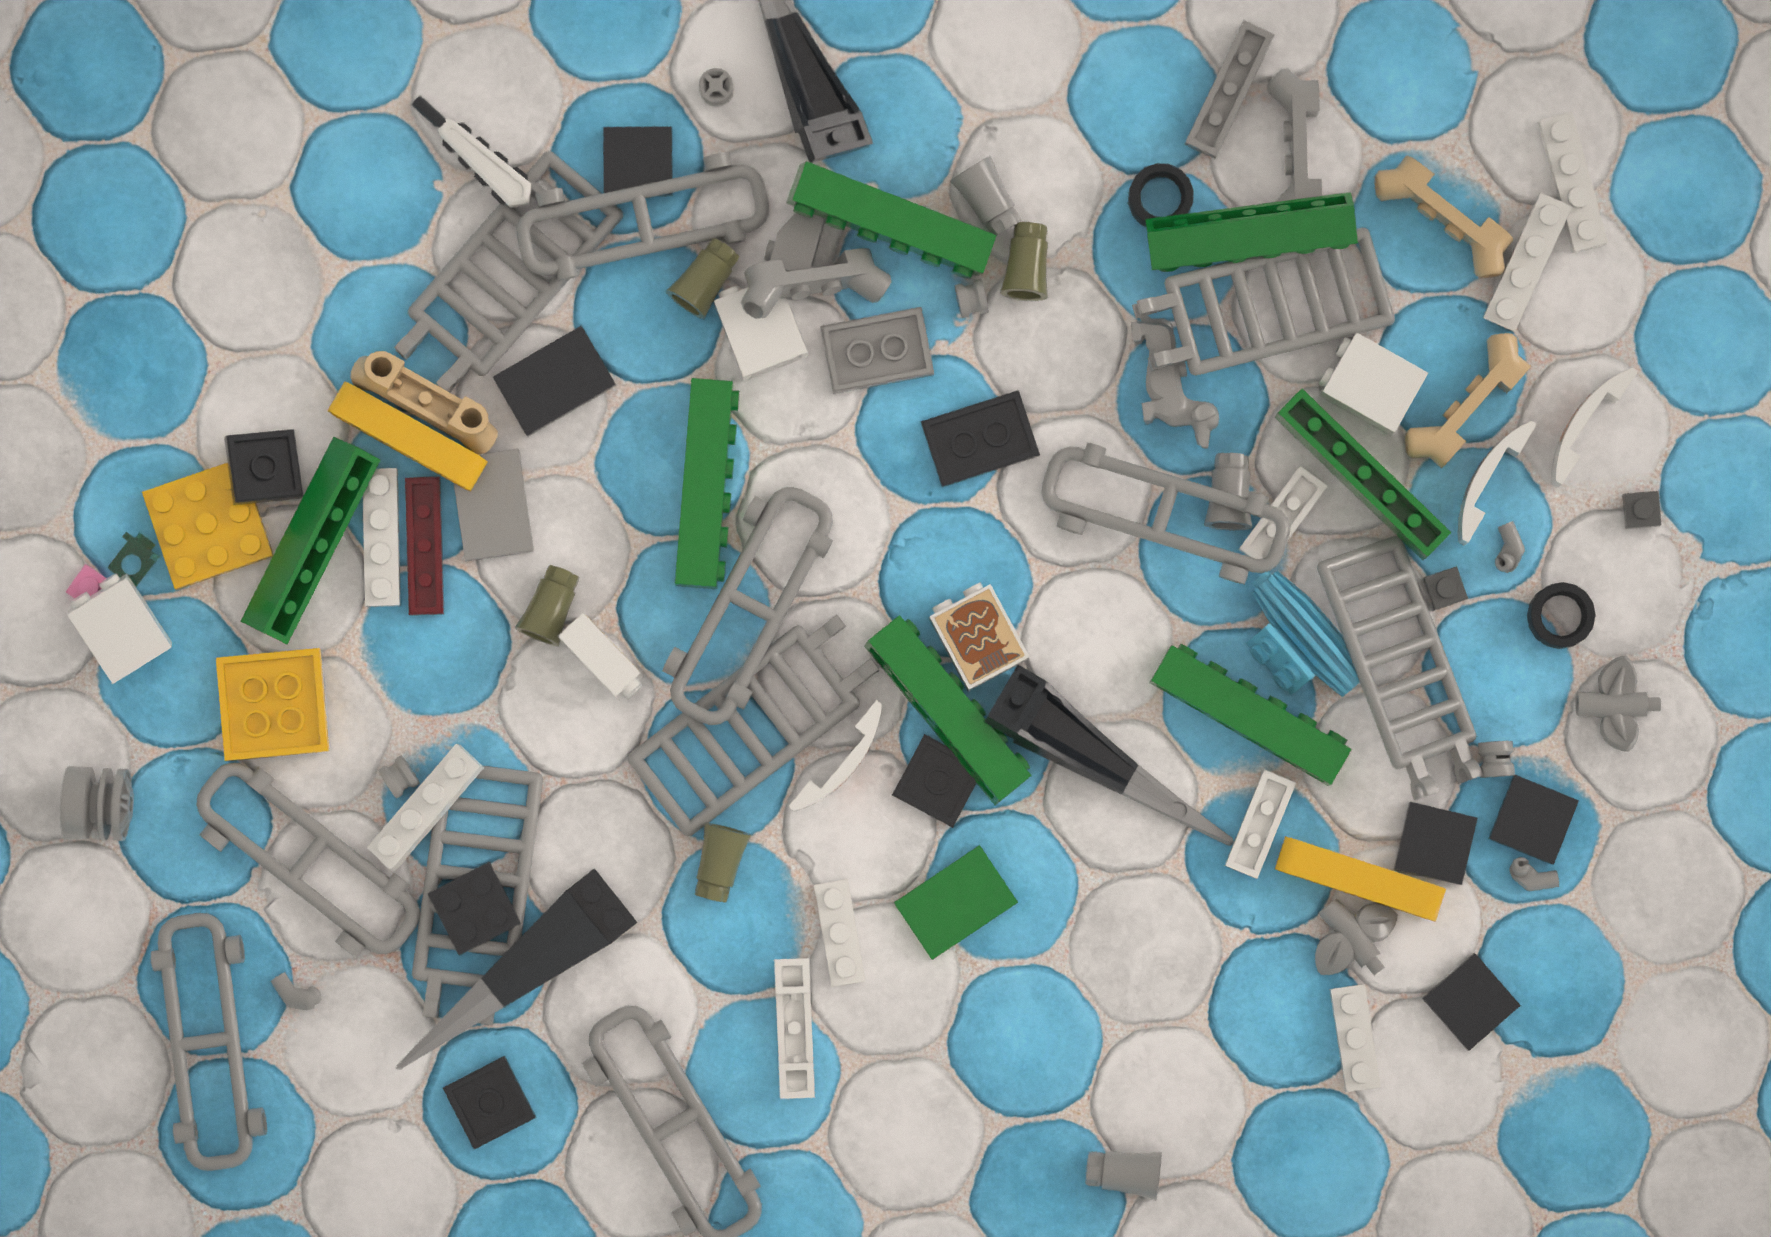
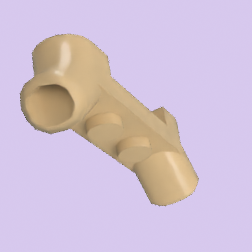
M1405 156L1396 169L1377 172L1374 182L1376 196L1379 200L1411 198L1419 205L1417 210L1422 215L1432 221L1436 218L1446 226L1444 231L1458 242L1463 239L1471 246L1474 273L1477 277L1490 278L1502 275L1505 271L1503 253L1514 241L1513 237L1490 217L1486 219L1481 227L1475 224L1427 186L1434 173L1410 156Z
M1511 333L1491 335L1487 339L1489 373L1484 378L1479 374L1465 389L1469 396L1462 404L1455 400L1443 414L1447 421L1442 426L1409 428L1405 434L1406 453L1412 459L1429 457L1442 469L1466 442L1456 431L1490 392L1498 386L1507 394L1525 375L1531 365L1519 356L1516 336Z
M376 351L369 356H362L354 363L351 370V380L357 388L380 395L461 441L467 449L477 455L488 452L494 445L498 431L489 422L486 409L467 396L463 400L405 368V361L385 351Z

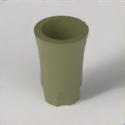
M1018 222L1015 224L1013 238L1010 241L1006 273L1000 291L1001 295L1024 301H1041L1048 298L1046 281L1047 226L1033 222Z
M713 238L706 249L700 251L685 272L666 290V293L689 313L698 318L705 319L715 297L732 273V268L740 256L726 243Z
M549 565L544 578L540 579L537 589L526 611L516 624L515 629L537 641L559 647L561 639L558 636L563 631L569 608L576 594L574 590L579 582V577L568 570Z
M705 823L703 848L696 876L699 880L695 888V895L713 901L727 902L730 887L734 885L740 861L752 834L718 824Z

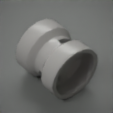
M1513 741L1478 743L1479 754L1483 757V764L1480 766L1483 775L1480 778L1515 775L1514 764L1510 760V754L1513 752Z

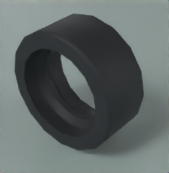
M1156 163L1145 167L1135 176L1129 188L1128 205L1132 216L1142 226L1146 227L1145 219L1158 218L1149 214L1141 202V191L1144 185L1149 180L1157 177L1172 180L1178 186L1181 193V203L1178 209L1168 216L1189 213L1193 205L1194 190L1190 179L1181 169L1171 164Z
M1565 582L1550 584L1537 592L1529 603L1527 613L1529 629L1535 638L1544 645L1557 649L1575 646L1586 639L1593 629L1596 617L1594 603L1587 592L1577 585ZM1563 595L1570 597L1580 607L1582 616L1580 625L1569 635H1554L1542 623V607L1547 600L1554 596Z

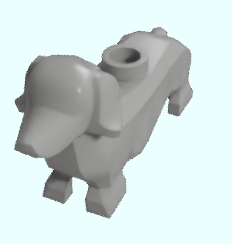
M1144 316L1140 318L1142 322H1131L1134 344L1140 345L1146 339L1149 357L1156 352L1177 348L1173 325L1169 320ZM1148 362L1146 390L1152 401L1142 403L1145 424H1151L1157 418L1171 427L1191 425L1194 429L1197 444L1207 449L1210 432L1219 424L1217 407L1210 402L1190 400L1184 395L1181 377H1187L1186 362L1151 371Z

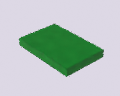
M980 845L894 902L931 960L1018 903Z

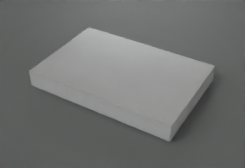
M922 307L820 326L833 394L934 375Z
M519 449L480 454L479 456L487 460L488 463L471 492L454 484L465 561L533 552L534 548Z

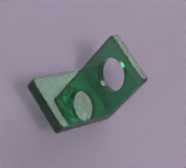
M125 532L122 537L127 543L109 564L108 569L122 577L126 574L122 569L123 559L128 555L138 556L141 560V569L136 574H128L137 587L160 556L152 550L156 544L139 532L135 537Z

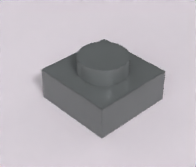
M1659 491L1626 493L1622 495L1625 529L1662 525Z
M1457 566L1423 578L1434 611L1468 599Z

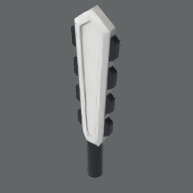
M422 96L414 100L412 106L438 129L443 139L442 145L450 153L456 152L458 154V162L465 169H473L475 171L474 178L483 187L489 186L492 189L491 195L501 205L507 204L510 208L530 205L532 185L528 181L526 173L518 167L511 168L508 165V159L499 151H490L489 143L482 137L474 138L471 128L466 124L446 119Z

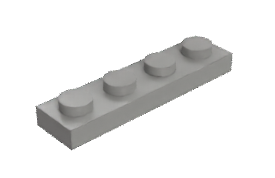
M1245 20L1243 21L1185 145L1216 159L1275 34Z

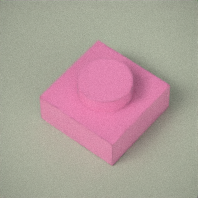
M85 564L66 593L73 598L85 592H88L91 596L102 589L99 584L107 578Z

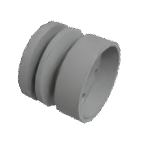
M68 766L63 778L60 806L63 837L68 839H89L93 825L97 824L100 840H108L112 828L114 841H125L134 808V793L129 769H117L114 779L112 769L104 768L99 783H96L92 767Z

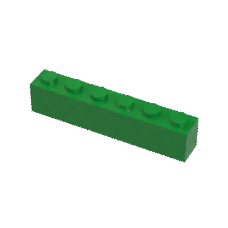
M807 161L799 165L786 204L794 206L793 212L808 218H813L814 214L825 218V224L839 230H845V227H849L858 231L857 236L861 239L876 243L877 239L890 243L889 249L908 255L909 251L919 254L921 255L920 260L935 267H940L941 263L953 268V274L966 279H971L972 275L978 276L984 273L997 236Z
M1351 192L1145 219L1152 270H1160L1162 272H1171L1179 267L1189 265L1207 267L1212 265L1213 262L1220 261L1239 263L1247 258L1258 256L1276 258L1282 253L1288 252L1308 254L1316 249L1326 247L1344 249L1349 247L1350 244L1358 243L1355 210Z
M691 378L675 574L676 586L717 589L718 581L724 582L726 561H720L721 547L727 548L729 527H722L723 513H730L731 493L725 492L726 479H733L734 459L728 458L729 445L736 444L737 425L731 424L732 411H738L740 390H733V381Z
M1302 388L1276 414L1275 418L1422 560L1426 559L1451 534L1448 528Z
M336 437L332 438L240 622L288 645L380 462L379 458Z
M899 615L870 638L864 647L940 740L953 752L959 763L975 779L977 785L991 802L997 805L1032 776L1028 772L1030 768L1028 762L1020 753L1016 752L1014 754L1005 744L1008 742V739L1004 733L984 722L986 712L975 699L971 701L962 691L964 685L953 672L948 674L940 665L942 659L937 651L930 645L926 648L918 638L920 632L914 623L909 619L904 621Z
M1180 644L1178 648L1173 645L1169 647L1151 678L1150 684L1327 786L1332 785L1352 750L1345 745L1348 741L1346 738L1332 730L1325 734L1316 729L1315 727L1318 722L1302 713H1299L1298 717L1285 711L1288 705L1271 695L1267 700L1256 694L1258 688L1248 681L1240 678L1238 682H1235L1226 677L1225 675L1228 671L1212 661L1208 665L1195 659L1198 653L1183 644Z

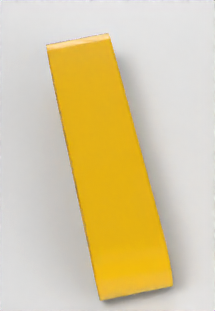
M346 381L342 384L327 410L338 419L470 492L488 463L487 460Z
M1286 836L1275 866V870L1434 922L1437 920L1446 892V888Z

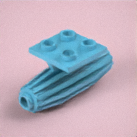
M1278 570L1274 574H1271L1269 571L1264 572L1252 583L1256 587L1252 595L1268 619L1269 624L1246 644L1251 648L1250 653L1258 663L1265 664L1272 672L1274 682L1282 690H1287L1292 695L1316 675L1343 697L1360 683L1342 633L1306 593Z

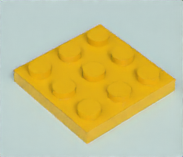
M228 462L142 492L175 590L266 560L274 555L257 504L233 505Z
M320 648L216 658L225 761L329 752Z

